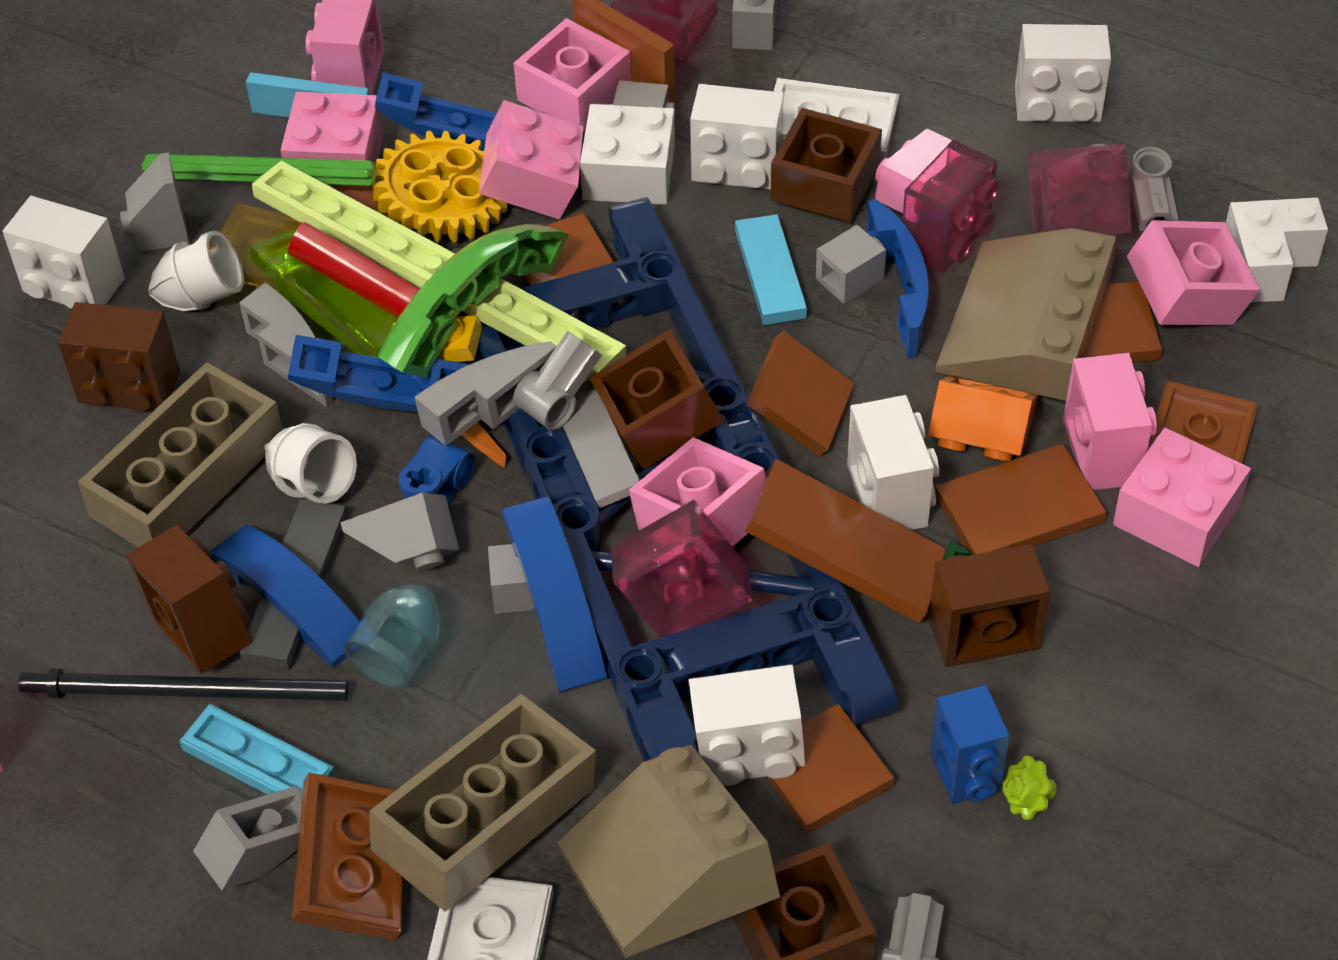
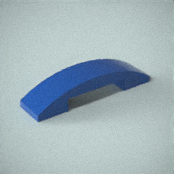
M382 73L374 107L385 116L426 136V132L429 130L435 138H441L444 131H448L450 139L456 140L461 134H465V143L470 145L474 141L480 140V150H485L486 134L497 113L422 95L423 82Z
M877 199L869 200L866 232L870 236L876 237L886 249L885 261H894L905 294L899 295L897 327L907 358H914L918 355L925 333L928 305L927 269L919 246L905 224Z
M296 335L288 380L313 391L358 404L418 412L414 398L416 395L442 378L470 364L436 359L426 378L403 373L378 357L341 351L342 342Z
M549 496L502 509L515 556L519 558L545 640L544 648L559 694L607 680L601 650L580 578Z
M245 525L209 551L215 563L220 560L225 563L238 584L246 581L299 629L301 640L332 668L336 667L370 640L368 631L334 591L302 560L264 532Z

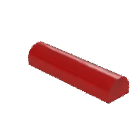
M306 222L300 223L289 243L288 255L396 318L400 316L410 300L419 291L418 287Z

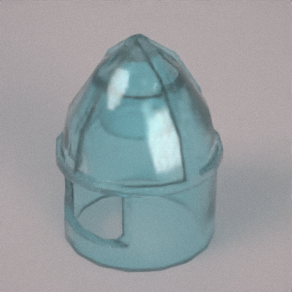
M406 584L383 592L366 607L363 619L343 649L351 664L371 680L389 688H406L423 660L432 654L439 635L438 606L431 588L427 585Z

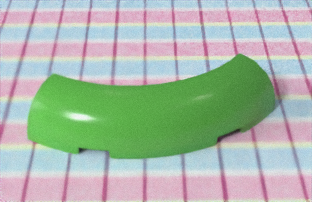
M523 224L496 230L469 243L447 260L414 295L386 337L378 356L384 362L403 373L427 378L435 360L456 329L457 323L454 318L460 311L466 309L470 304H479L499 287L500 278L510 273L517 276L537 272L551 274L569 233L539 224Z

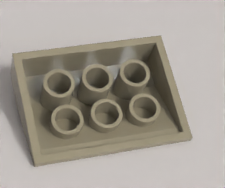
M1067 228L983 241L936 364V372L1066 401L1073 359L1085 357L1112 274L1116 237L1076 228Z
M692 745L683 748H670L662 752L659 757L643 762L557 842L560 853L625 958L780 898L768 842Z

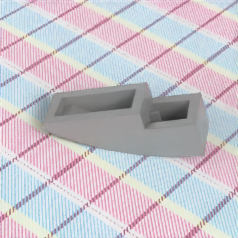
M265 282L239 302L246 332L259 341L264 364L288 380L295 336L301 335L313 338L315 336L301 314L289 301ZM288 380L325 407L333 403L331 396L313 391Z
M549 341L495 354L442 378L414 397L421 426L445 446L480 420L484 421L492 429L496 428L509 418L511 414L520 409L513 401L514 391L518 383L528 373L540 371L556 348V345Z
M593 384L578 389L575 393V410L562 428L570 441L597 506L602 508L630 496L629 489L637 484L639 479L606 407Z

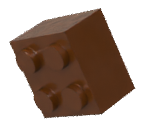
M801 108L771 162L770 200L851 223L880 165L882 129Z
M74 303L58 345L77 402L91 406L131 408L137 411H154L172 394L180 373L164 311Z
M670 329L589 377L620 435L643 470L679 449L691 438H697L724 422L723 417Z
M175 525L126 554L155 625L200 674L252 643L244 625L250 621L249 615L243 604L236 596H233L231 591L236 586L235 579L224 562L220 560L214 563L207 547L199 537L196 536L191 539L178 525Z
M1033 544L1018 547L1004 546L991 552L970 556L956 555L946 560L935 562L929 622L945 668L1041 649L1051 591Z
M829 842L774 863L773 867L780 898L732 916L753 960H874L876 930Z

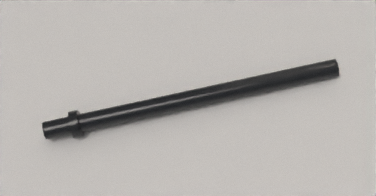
M51 668L48 673H20L18 680L20 692L47 693L49 698H61L63 693L347 701L349 694L348 681L64 674L63 669Z

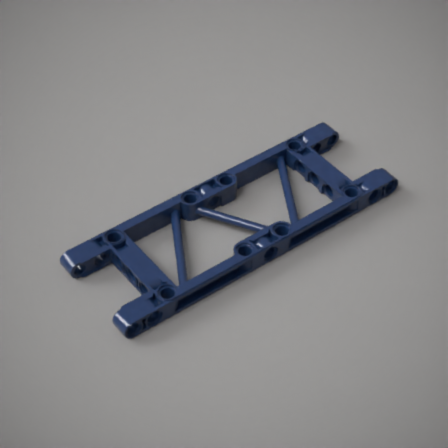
M643 197L610 206L608 208V215L615 237L613 245L621 261L520 289L591 327L600 325L601 328L610 326L609 322L642 313L643 316L668 310L696 367L694 371L724 419V422L704 433L708 444L763 467L765 477H767L776 459L780 460L756 411L747 405L749 397L648 197ZM464 247L456 248L449 251L456 254ZM463 311L459 313V316L469 315ZM481 322L483 329L476 352V359L480 361L495 354L525 345ZM518 409L503 421L534 499L537 500L549 496L557 514L585 594L605 670L643 762L659 757L662 752L670 748H683L692 745L697 752L694 744L697 738L682 703L683 700L691 698L689 679L786 665L794 666L813 660L834 705L839 704L855 726L897 713L898 702L893 684L842 582L789 554L787 555L798 577L717 566L708 567L702 564L599 551L602 544L600 527L624 506L631 497L628 496L598 508L570 441L562 430L552 431L544 426L538 427L535 419L521 409ZM674 452L670 453L669 455L665 456L664 458H662L661 460L657 461L656 463L652 464L644 470L641 467V465L635 468L634 470L638 476L639 481L643 479L646 475H648L663 461H665ZM599 570L790 595L793 597L631 646ZM636 678H646L645 680L640 681L634 680Z

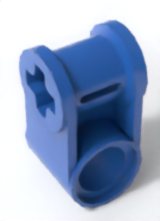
M428 436L421 444L416 455L400 472L399 487L405 494L404 499L419 493L445 495L449 505L472 477L476 464L475 452L453 443L445 446L434 436Z

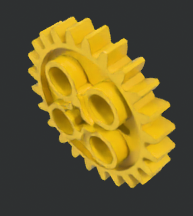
M429 130L426 132V139L420 140L418 136L412 133L410 134L409 144L397 139L395 140V150L385 148L383 159H376L378 175L372 188L373 201H378V212L388 213L389 219L395 222L402 221L401 225L410 230L412 228L417 229V234L423 237L427 233H432L436 243H439L442 235H448L452 242L456 243L458 233H464L469 239H474L475 228L484 233L489 232V223H500L501 213L507 212L508 203L479 194L484 151H480V140H476L470 145L465 143V134H461L456 140L450 139L448 131H444L441 138H435Z

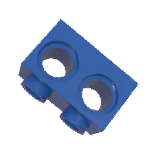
M987 685L938 697L936 701L930 754L952 804L966 800L972 802L982 801L992 796L995 792L1001 791L1010 735Z

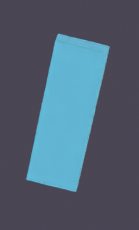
M250 72L246 80L252 113L288 118L296 92L370 95L369 88Z
M778 214L735 221L736 236L762 324L769 325L806 319L807 307Z
M212 704L207 706L179 741L183 751L267 795L294 786H298L302 792L303 781L309 772L336 777L333 766Z

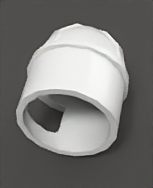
M210 231L201 235L192 245L183 241L174 244L163 255L155 268L148 292L162 306L185 312L202 310L209 307L213 302L241 291L244 286L242 264L231 242L222 233ZM209 240L214 241L216 244L214 249L209 250Z
M303 423L283 429L269 443L264 445L267 472L278 489L291 497H305L316 503L327 504L343 496L354 480L357 462L356 453L351 443L344 437L325 431L317 425ZM317 491L323 493L324 495L318 497L312 494H314Z

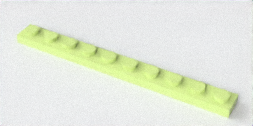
M283 161L277 163L252 183L255 198L299 222H306L419 288L455 254ZM501 278L499 280V287L479 304H470L463 310V312L469 315H477L481 322L525 346L549 341L557 346L566 332H571L602 354L586 378L591 381L589 377L626 356V345Z

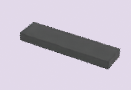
M300 498L282 543L284 547L302 560L322 580L325 577L342 532L341 522L346 521L348 516L346 506L332 503H316ZM261 596L247 631L252 643L239 651L242 662L289 670L301 640L299 629Z

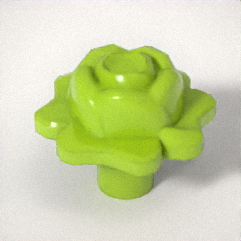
M1028 755L1024 756L1019 764L1009 767L1007 777L1002 783V792L1010 804L1011 813L1015 815L1021 814L1025 820H1032L1038 811H1045L1048 808L1047 799H1052L1057 791L1055 781L1048 779L1046 775L1045 763L1043 761H1034L1033 757Z

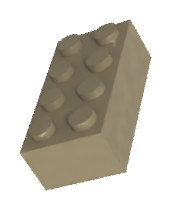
M206 362L77 482L89 517L137 547H140L175 525H178L187 533L265 457L264 445L269 443L283 430L277 402Z
M520 694L369 811L371 851L446 912L594 789L596 750L523 694Z

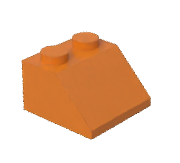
M949 375L939 380L928 436L939 438L938 446L965 451L966 444L985 448L983 455L986 457L1011 461L1012 454L1020 456L1024 452L1039 395Z

